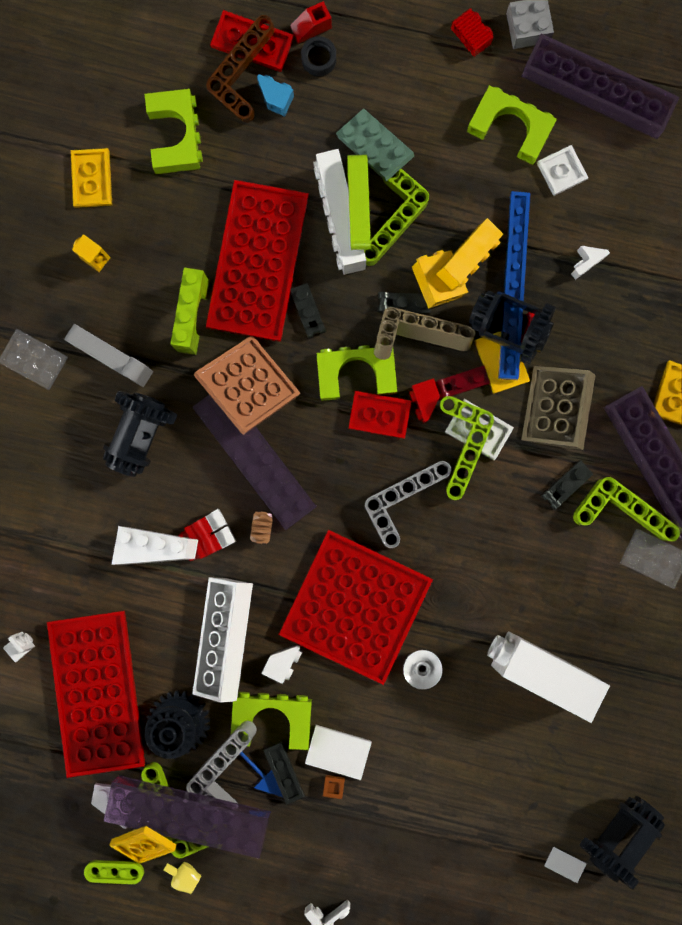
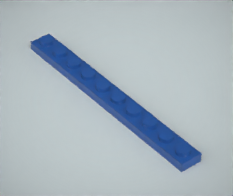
M511 191L504 293L524 301L530 193ZM503 301L501 335L502 332L510 334L508 341L521 346L523 309ZM500 345L498 379L518 380L520 353Z

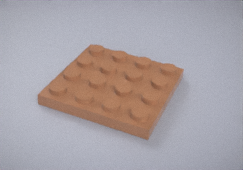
M254 336L245 339L197 370L194 374L195 378L243 435L300 395L298 389Z

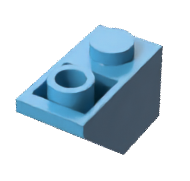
M258 74V85L267 108L285 116L294 98L292 87L286 83H278L268 75L262 76Z

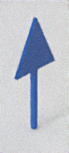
M241 752L239 755L263 778L254 788L283 797L272 770L265 775Z

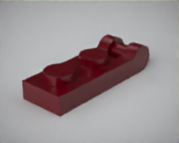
M483 365L437 380L435 383L440 395L439 400H442V398L447 396L452 397L488 385L490 381ZM446 384H450V391H446Z

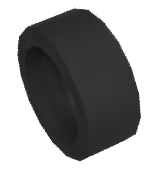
M315 36L304 43L301 50V60L304 69L313 76H325L334 69L336 65V48L328 38ZM316 47H322L328 50L330 59L325 65L315 66L309 62L308 53Z

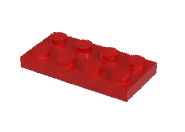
M223 10L210 44L211 48L229 54L255 21ZM265 24L261 26V30H267L269 28V26ZM275 28L273 36L252 62L281 72L294 35ZM252 38L249 41L248 45H255L257 43V39ZM240 53L237 57L244 59L245 54Z

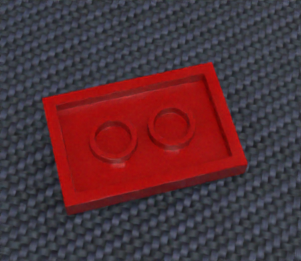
M355 391L348 429L405 439L411 401Z

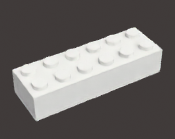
M339 149L316 154V161L313 162L316 180L320 179L318 180L320 197H324L322 200L325 216L329 215L327 217L329 233L334 234L332 235V245L334 252L338 251V254H336L338 269H342L343 275L365 270L366 257L364 250H351L349 190Z
M209 577L193 695L217 702L237 701L253 583Z

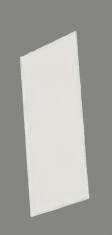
M553 847L544 866L578 883L586 863Z

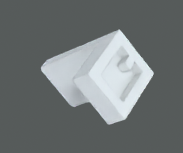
M20 632L8 638L10 642L3 649L16 663L35 645L32 643L33 639L27 633Z
M346 900L326 917H324L318 907H314L310 903L305 907L304 915L312 925H334L337 919H343L349 914L350 902Z

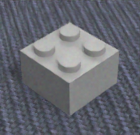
M548 0L510 2L506 15L513 49L550 43L554 30Z

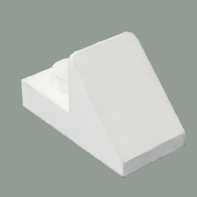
M581 246L577 252L583 260L574 266L575 270L571 275L576 280L606 258L610 252L605 249Z

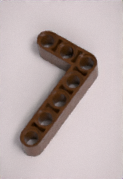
M261 15L255 20L210 76L206 85L209 92L245 123L251 122L254 119V109L231 86L273 36L275 27L267 15ZM264 23L270 24L267 30H261V26ZM252 38H256L257 43L255 45H248ZM240 53H244L245 58L241 61H237V56ZM228 68H232V74L230 76H225V71ZM220 83V89L213 91L214 84ZM229 96H235L234 102L228 104L227 98ZM244 108L249 109L247 116H241V111Z

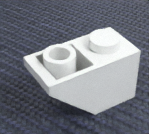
M294 645L272 653L262 674L282 684L285 679L289 681L293 672L290 669L293 661L297 663L302 653L299 651L300 646Z

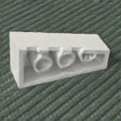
M118 526L112 565L195 559L198 540Z

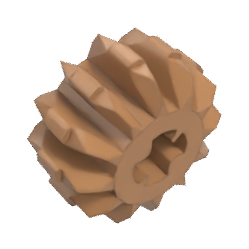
M263 511L254 513L250 536L252 542L267 544L270 541L272 514Z

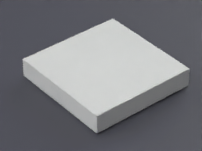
M572 145L537 162L553 196L588 179Z

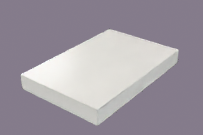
M466 399L463 400V401L466 402V403H469V404H471V405H474L473 403L469 402V401L466 400ZM466 406L462 408L461 414L465 418L470 417L472 410ZM482 414L479 418L482 425L489 423V416ZM493 416L494 422L481 454L495 461L514 427ZM453 417L445 432L465 443L472 424ZM480 432L473 433V442L478 443L482 440Z
M316 725L305 764L361 780L372 741Z

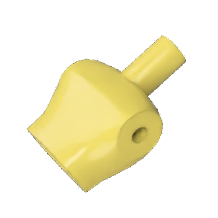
M183 862L178 869L168 863L164 868L165 872L173 876L171 886L181 892L192 894L201 878V874L186 862Z

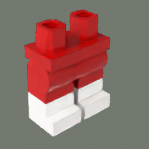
M220 509L211 512L204 518L184 528L185 531L178 535L198 540L195 559H190V561L199 558L203 559L237 542L229 526L211 535L214 531L227 525Z

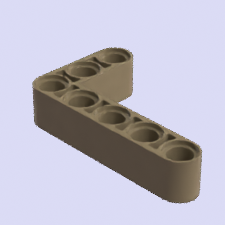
M388 307L383 313L374 355L381 360L390 358L396 335L460 351H468L471 348L475 330L467 325Z

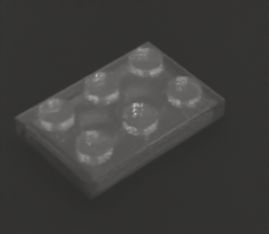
M16 329L0 357V363L50 390L68 357Z
M636 529L620 564L671 589H675L682 574V550Z

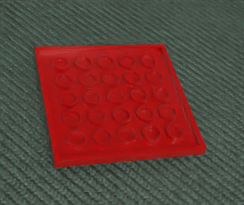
M328 530L279 635L384 685L433 579Z

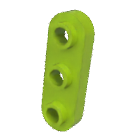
M93 860L84 869L85 878L92 883L137 884L144 875V868L141 864L128 861ZM93 867H96L99 872L95 873ZM116 868L118 873H113L112 869ZM136 869L138 874H133L131 870Z

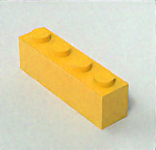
M488 218L485 219L436 275L451 290L457 286L461 288L469 280L467 276L477 271L479 268L477 264L480 261L483 263L489 257L488 251L490 249L493 251L501 243L499 239L503 233Z

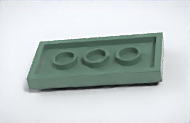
M362 109L336 132L337 137L356 155H367L368 165L385 181H388L414 157L412 150L365 109Z

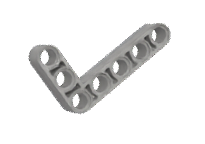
M73 324L64 339L143 388L153 373L142 362L129 357L76 324Z
M440 461L366 500L365 509L386 547L395 548L400 543V536L386 508L447 478L451 473L449 463ZM439 465H443L447 469L446 474L443 476L437 473ZM421 474L429 476L430 481L428 484L420 482ZM406 482L411 483L413 486V490L410 493L403 491L402 487ZM393 491L396 499L393 502L387 501L385 498L386 492ZM370 500H376L379 503L377 510L372 511L369 509L368 503ZM379 517L387 519L386 527L380 528L377 525ZM389 534L396 536V542L393 545H389L386 542V537Z
M244 721L194 774L186 787L189 795L223 824L231 822L238 810V803L215 780L255 736L257 729L251 721Z

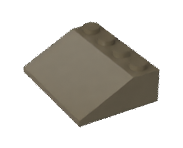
M534 366L521 440L583 450L596 375L590 370Z

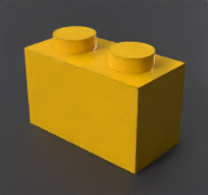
M84 234L81 238H77L73 244L72 250L79 258L98 272L102 270L110 259V256L102 247Z

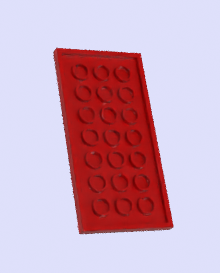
M234 180L206 323L207 329L281 342L309 193Z
M125 610L47 622L66 777L144 767L145 757Z

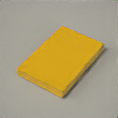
M109 149L71 150L73 206L75 208L112 206Z
M501 331L494 333V335L501 337ZM483 337L475 340L493 394L530 382L525 365L521 361L518 380L498 379L500 345Z
M669 360L667 361L650 415L682 425V364Z
M147 826L115 837L110 842V847L139 864L172 853L177 846Z

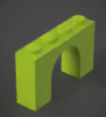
M489 85L469 123L467 132L484 140L492 122L497 117L504 114L515 115L524 122L527 129L526 139L517 157L534 165L557 119L548 112L538 110L533 104H526L520 101L518 97L508 95L502 89Z
M190 89L145 94L146 112L150 120L173 117L181 120L186 125V134L179 144L172 147L151 149L152 167L155 173L161 174L200 169V162H203L202 151H198V144H201L200 133L196 132V126L199 125L198 115L194 114V107H197L195 95L192 96Z
M184 268L171 338V345L177 352L197 354L200 337L196 332L198 306L200 299L206 300L209 280L203 270Z
M368 345L359 346L356 350H351L350 347L339 348V351L333 352L332 349H322L320 353H317L321 401L340 399L338 375L341 368L353 360L364 361L373 368L376 376L377 395L397 394L393 349L390 358L385 360L378 359L374 355V348H370Z
M238 692L237 701H233L231 734L242 722L251 721L253 723V718L259 711L266 708H275L282 711L289 720V749L309 750L312 699H308V696L304 695L288 698L289 695L277 694V697H269L268 693H258V696H251L249 692Z

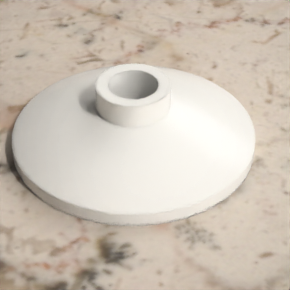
M418 650L410 654L406 659L403 668L404 676L411 686L417 689H429L439 682L442 676V664L434 653L427 650ZM421 665L426 667L424 672L419 671Z

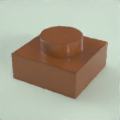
M326 775L323 797L342 799L345 778Z

